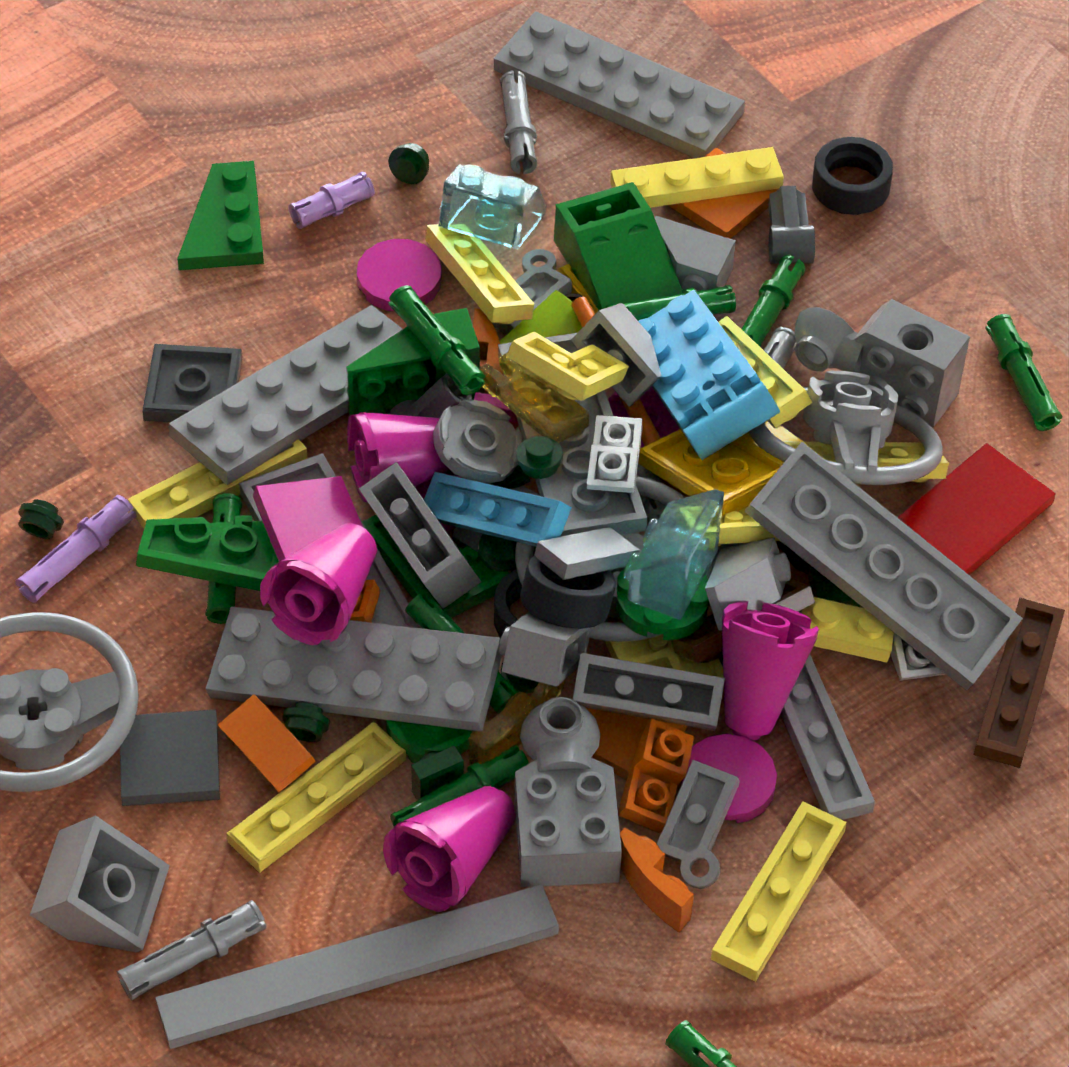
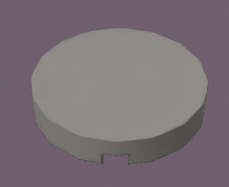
M472 399L460 401L458 405L451 408L449 406L445 409L433 431L434 448L441 461L454 474L464 479L486 484L503 481L514 472L518 466L516 451L519 444L523 442V436L518 427L515 430L513 425L508 422L511 417L502 409L488 402Z

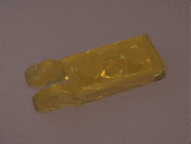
M507 353L499 357V366L504 375L497 369H494L493 366H490V364H485L479 368L485 375L483 379L485 382L482 387L492 397L498 398L541 436L551 438L560 443L589 426L587 410L575 400L561 395L557 387L545 379L536 378L524 373L518 363L506 357Z

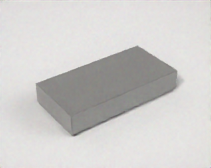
M611 527L538 541L534 556L563 580L634 565L637 563L640 549Z

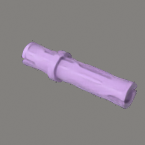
M116 495L90 519L88 517L82 519L77 524V530L43 557L29 571L15 580L16 585L21 587L19 591L23 596L33 603L37 602L51 587L68 575L96 550L101 552L107 547L109 539L123 526L136 518V512L132 510L133 506L123 496Z

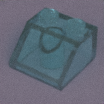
M459 164L444 181L438 227L518 250L545 215L547 205L538 186L527 184L518 177H503L485 172L483 168L476 165Z
M714 489L669 502L659 519L652 518L644 534V547L640 554L633 552L625 568L624 579L629 580L628 601L678 620L682 619L718 551L724 492Z

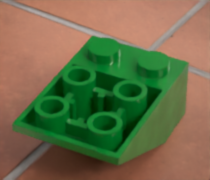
M634 182L556 204L553 241L566 262L570 264L573 273L585 288L598 311L604 309L606 305L624 304L682 293L680 282L653 212Z
M463 308L435 313L434 316L443 325L444 329L453 338H458L464 344L467 356L480 370V346L468 309ZM408 326L346 366L348 417L360 412L390 414L392 408L406 400H418L446 374L445 371L438 370L431 362V353L422 345ZM475 393L471 394L472 400H474Z

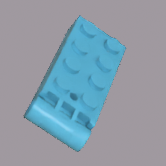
M695 290L674 298L665 308L648 318L638 321L651 335L662 375L651 387L701 460L780 413L776 402L766 386L760 381L757 373Z

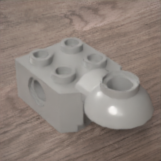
M891 299L870 317L859 333L855 332L843 318L832 311L820 307L807 308L801 311L795 323V354L805 367L816 372H823L827 368H837L842 371L866 374L870 376L869 385L878 387L883 391L887 384L892 386L898 394L897 405L915 413L934 428L959 394L970 336Z
M567 697L551 698L532 709L522 723L521 742L526 753L534 761L515 772L514 806L520 887H534L541 884L543 886L619 883L622 849L614 768L591 758L598 749L601 733L597 721L583 705ZM561 727V728H566V729H564V730H559V729H555V728Z

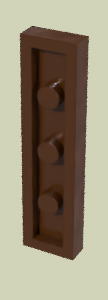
M1019 598L1015 611L1023 619L1006 641L973 754L1020 768L1065 612L1064 609L1024 598Z

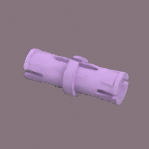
M363 171L341 183L339 182L335 185L328 183L320 187V191L314 195L290 204L288 207L290 217L294 224L296 223L298 229H302L330 215L336 217L343 214V209L350 205L373 197L375 194L371 179L367 178V174Z

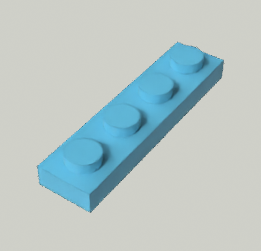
M438 472L434 473L424 498L440 523L537 547L538 541L561 537L572 508L559 500Z

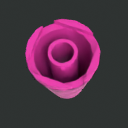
M366 412L350 415L347 426L348 451L355 452L356 465L351 466L356 489L363 502H367L359 488L395 462L399 464L414 486L431 480L435 472L443 474L451 472L441 461L434 448L433 431L439 418Z
M346 523L272 566L260 583V599L263 606L269 603L275 614L271 620L277 628L292 639L308 645H319L322 640H330V642L336 640L348 625L376 557L377 545L373 536L357 524Z
M749 601L729 604L723 610L722 615L725 724L733 729L732 733L734 735L743 736L750 740H758L761 736L772 732L817 640L819 629L817 626L810 629L811 619L793 609L763 602L761 611L747 610Z
M484 786L396 824L384 837L383 854L391 875L393 876L398 871L407 883L402 888L405 894L422 907L437 912L445 911L450 906L460 903L515 823L516 815L511 798L502 790L491 786Z

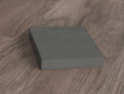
M154 344L142 410L143 420L172 422L239 383L242 349Z
M216 710L139 714L135 716L131 730L120 746L122 806L220 800Z

